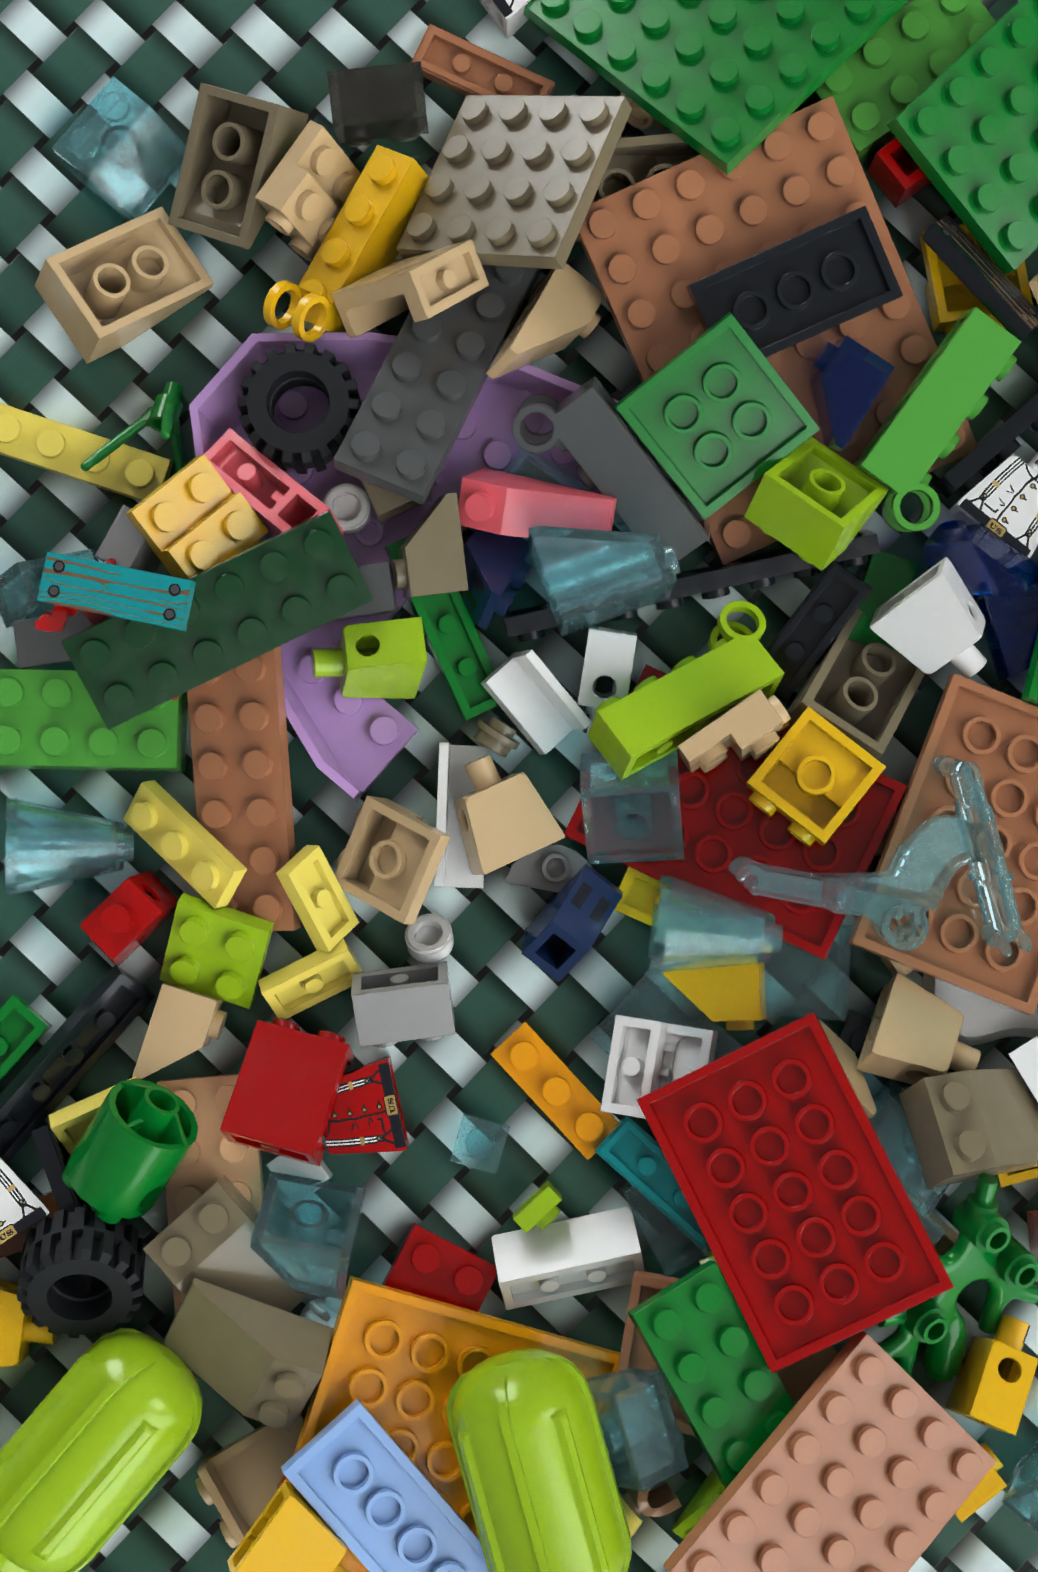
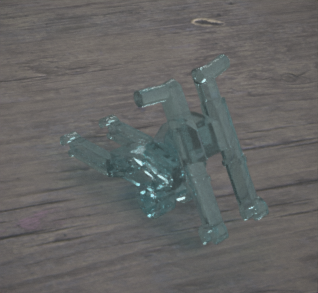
M945 755L939 756L935 760L934 769L937 773L950 778L955 798L953 806L956 816L937 815L925 820L898 846L885 872L813 873L758 863L745 856L734 859L728 868L739 882H742L746 888H749V892L753 896L760 895L827 908L831 912L868 917L873 930L888 944L899 950H911L920 946L928 935L929 923L925 915L929 908L934 911L937 910L938 903L942 900L944 891L950 884V879L953 878L955 872L960 867L968 864L970 872L967 873L968 880H973L984 923L981 931L983 941L990 947L997 946L998 951L1005 957L1012 955L1010 942H1014L1015 939L1018 940V947L1025 952H1029L1032 948L1031 938L1023 930L1011 883L1014 875L1012 871H1008L993 808L987 801L980 768L975 763H969ZM903 915L908 918L906 926L898 925L895 927V930L889 927L891 918L901 919Z

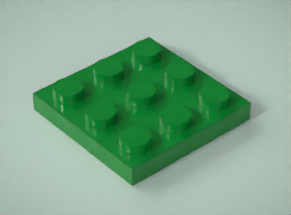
M731 312L615 404L618 412L704 520L820 430L816 422Z

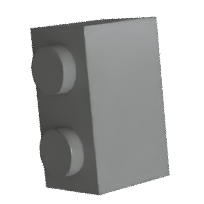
M447 961L352 974L351 997L360 1047L373 1045L374 1047L385 1048L401 1041L416 1039L436 1041L446 1035L455 1034L454 1006Z

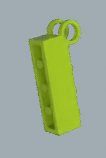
M746 601L728 603L721 610L717 625L709 636L708 653L698 658H695L693 655L688 656L676 664L672 671L659 679L656 676L648 677L634 689L633 693L621 699L617 696L611 697L597 707L594 712L595 718L587 736L620 780L631 776L678 750V745L759 689L767 699L773 696L785 673L759 642L766 629V619L757 606ZM733 612L746 613L754 619L757 631L752 633L748 627L739 622L727 621V616ZM721 634L724 638L717 641V637Z

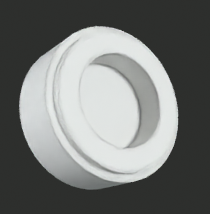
M347 483L333 487L326 494L323 503L332 510L343 533L357 532L368 523L371 515V505L367 494L360 487Z
M420 915L416 918L414 925L408 924L405 930L408 952L417 961L423 963L438 962L448 956L453 948L454 938L451 925L440 915Z

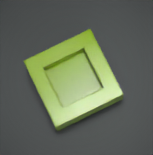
M547 1180L513 1212V1220L525 1233L534 1226L539 1231L544 1229L561 1212L556 1206L562 1201L561 1193Z

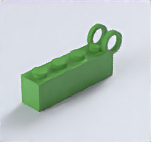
M977 307L962 313L853 464L889 489L882 503V516L886 524L895 531H922L935 523L940 513V500L934 489L928 486L932 478L928 470L938 457L943 460L952 452L960 440V436L956 433L966 418L971 421L981 412L989 399L984 394L994 379L1000 382L1017 361V358L1012 354L1021 341ZM907 493L915 495L921 504L920 516L914 523L905 520L900 511L901 500Z

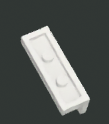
M439 742L436 829L451 837L435 873V887L484 888V875H472L454 807V800L475 791L464 765L488 755V748L486 746L450 745L449 742Z
M630 1207L553 1222L540 1231L534 1226L527 1233L520 1229L497 1234L491 1238L498 1282L506 1310L632 1284L635 1270L645 1271Z

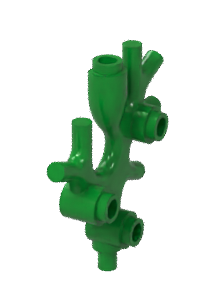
M980 1174L975 1193H969L967 1198L955 1209L952 1220L953 1225L960 1231L958 1238L946 1254L939 1255L954 1284V1288L877 1324L879 1327L898 1325L893 1334L877 1344L910 1376L919 1342H926L922 1363L925 1367V1373L930 1378L940 1382H948L960 1372L966 1350L967 1333L964 1319L956 1307V1301L961 1291L971 1282L980 1279L985 1280L988 1284L978 1324L979 1329L988 1334L996 1333L1002 1311L1011 1300L1017 1299L1030 1304L1038 1302V1286L1034 1285L1038 1278L1037 1259L1011 1235L1008 1222L998 1213L999 1201L995 1198L999 1180L991 1174Z

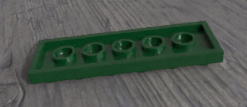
M330 509L188 578L187 580L196 582L186 632L110 616L63 639L61 643L109 730L373 601L374 598Z

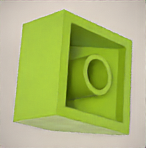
M811 436L764 474L744 517L758 526L763 533L774 537L797 553L803 561L814 565L822 571L845 551L884 499L889 489Z

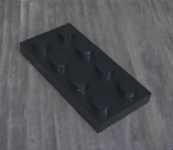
M866 205L693 282L686 287L705 332L731 312L765 358L903 296Z

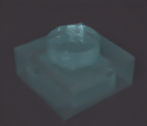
M464 1113L450 1161L496 1174L510 1126Z

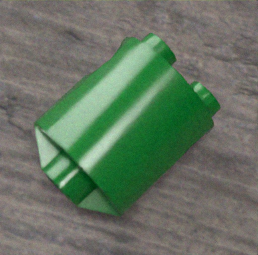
M139 1079L120 1081L110 1090L70 1155L68 1164L62 1174L63 1182L69 1188L75 1190L82 1200L93 1207L96 1216L103 1222L117 1224L122 1218L132 1219L144 1216L154 1206L197 1138L198 1125L193 1112L181 1098L169 1089L156 1083Z

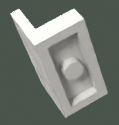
M532 649L514 652L481 682V685L540 755H546L572 730L586 729L592 724V721Z

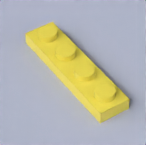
M0 403V455L138 501H142L169 479L174 464L170 459L125 444L121 445L88 471H83L81 464L108 443L110 439Z

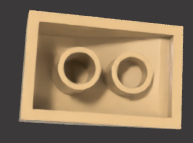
M162 206L45 259L34 286L87 364L125 346L212 288L214 284L178 229L168 224L169 216Z

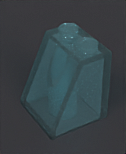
M535 526L528 529V548L561 637L669 598L677 581L676 574L680 573L671 545L663 547L658 534Z

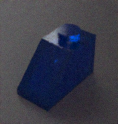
M847 335L837 340L835 344L828 341L812 365L818 369L811 384L824 445L834 452L844 450L895 366Z
M963 520L944 522L933 531L924 544L928 570L947 556L971 596L1027 592L1038 574L1037 563L983 523L966 525V522Z

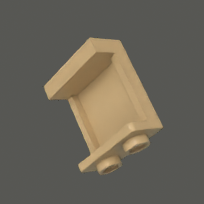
M472 239L431 252L394 261L331 293L348 336L353 338L364 334L408 309L414 323L429 319L489 286L480 259L476 254Z
M305 1407L290 1432L262 1425L202 1460L197 1470L199 1478L195 1480L197 1489L208 1506L213 1503L215 1504L223 1519L219 1522L221 1532L232 1549L240 1544L277 1492V1485L283 1476L281 1466L293 1456L307 1413Z

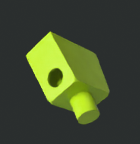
M422 617L351 624L343 627L338 648L312 649L311 664L313 677H339L340 692L345 698L415 699L427 664Z

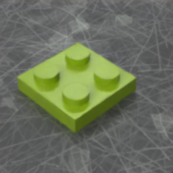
M183 893L177 902L159 980L250 1009L255 1000L259 985L257 980L261 977L275 922L226 906L214 909L205 899Z

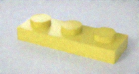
M155 780L141 782L123 820L214 909L228 906L247 868Z

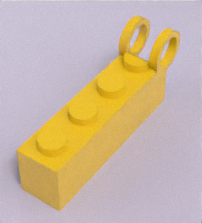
M380 145L376 146L299 285L282 280L273 285L269 290L263 305L264 320L269 326L283 330L292 325L294 335L306 342L316 341L324 332H346L331 293L396 261V257L399 254L396 250L397 245L419 197L430 179L414 158ZM289 290L291 298L289 308L283 317L276 319L275 307L277 301L284 292Z

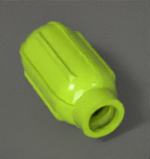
M119 1328L116 1331L104 1334L74 1363L0 1450V1572L80 1571L96 1556L187 1449L197 1433L201 1422L203 1396L194 1372L172 1350L166 1347L163 1342L155 1337L146 1335L138 1329Z
M520 1348L497 1354L485 1359L472 1370L462 1374L449 1394L446 1408L448 1426L489 1572H628L632 1556L630 1531L593 1394L585 1375L572 1361L556 1353L539 1348Z

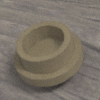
M492 716L489 723L483 719H479L476 725L479 727V730L474 738L495 753L506 758L511 748L516 750L520 745L519 742L513 739L517 730L501 719Z

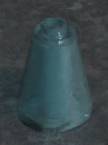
M6 798V895H16L122 871L124 869V861H133V832H124L123 822L17 798Z
M660 875L657 891H661L659 904H654L648 957H651V960L648 964L649 971L659 973L768 963L771 953H780L783 925L775 924V914L676 877Z

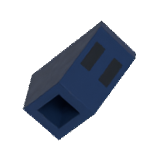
M477 529L474 530L466 542L464 556L468 590L460 591V594L478 627L486 630L496 614L502 617L506 615L517 593L512 588L520 591L533 567L526 562L533 546L532 543L520 537L498 535Z
M586 863L525 929L521 954L556 981L560 982L591 949L622 898L623 892Z

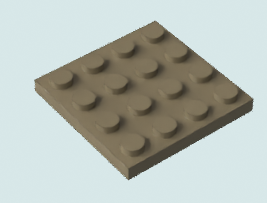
M466 95L430 173V179L419 197L396 250L404 259L472 239L476 254L482 265L563 270L632 111L626 97Z

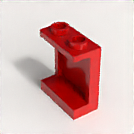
M274 1018L272 1024L257 1020L220 1128L225 1138L229 1142L320 1167L325 1151V1146L322 1143L325 1129L346 1065L351 1066L354 1059L350 1045L345 1043L346 1039L336 1033L323 1030L318 1031L317 1036L301 1032L299 1025L284 1019Z

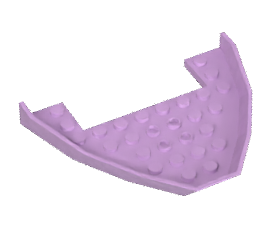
M324 332L316 341L306 342L297 338L294 333L251 334L189 405L195 456L205 454L229 428L252 445L239 418L241 417V412L238 408V396L243 395L240 387L243 377L250 378L252 375L250 366L256 359L261 364L267 360L265 352L273 348L277 354L285 352L284 344L295 343L297 349H304L305 343L316 345L317 351L323 353L325 349L335 354L337 362H343L349 369L352 379L355 380L361 403H363L397 336L365 332L360 336L350 338L347 332ZM526 365L496 379L488 376L435 481L436 484L433 485L430 491L432 500L383 523L379 522L370 502L371 515L368 523L357 532L344 533L343 538L357 566L388 561L391 563L384 547L409 536L438 497L447 493L457 492L459 504L462 477L482 467L517 475L524 465L532 459L563 486L602 494L597 487L591 490L582 481L576 471V466L579 463L568 449L565 452H561L554 445L548 451L532 453L521 448L515 441L512 433V425L518 407L525 398L533 394H546L555 398L560 403L581 387V385L531 365ZM310 386L294 387L286 391L277 401L273 415L278 427L290 433L309 432L318 427L325 419L329 410V401L325 393L317 388ZM534 412L524 417L526 426L532 432L542 434L549 432L553 428L551 420L542 413ZM333 460L325 464L327 469L321 472H317L316 468L307 469V474H297L295 469L288 468L287 472L284 471L321 502L324 501L326 494L333 487L340 484L356 485L366 493L361 480L334 469ZM461 526L462 537L470 529L469 527ZM268 532L259 541L263 542L273 537V535ZM395 588L399 611L408 599L403 597L402 588ZM397 612L328 622L281 645L286 717L316 767L356 801L363 796L419 730L383 698H345L340 692L339 677L314 678L311 653L312 649L338 648L342 628L347 625L391 620Z

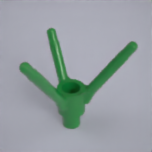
M175 382L165 383L163 392L156 396L153 407H149L139 419L93 453L81 464V469L88 471L148 426L160 432L163 439L167 440L170 438L175 472L177 473L185 466L179 420L183 404L180 401L183 392L182 386Z

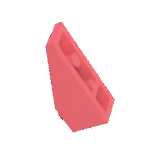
M231 428L204 454L232 493L241 492L273 536L330 509ZM330 509V511H331V513H332V515H333V517H334V519H335V521H336V523H337V525H338V527H339V529H340V532H341V534H342V536H343L344 533H343V531H342V529H341V527H340L338 521L336 520V518H335V516H334L332 510Z
M482 467L462 477L458 507L461 526L505 536L608 546L610 544L617 498Z

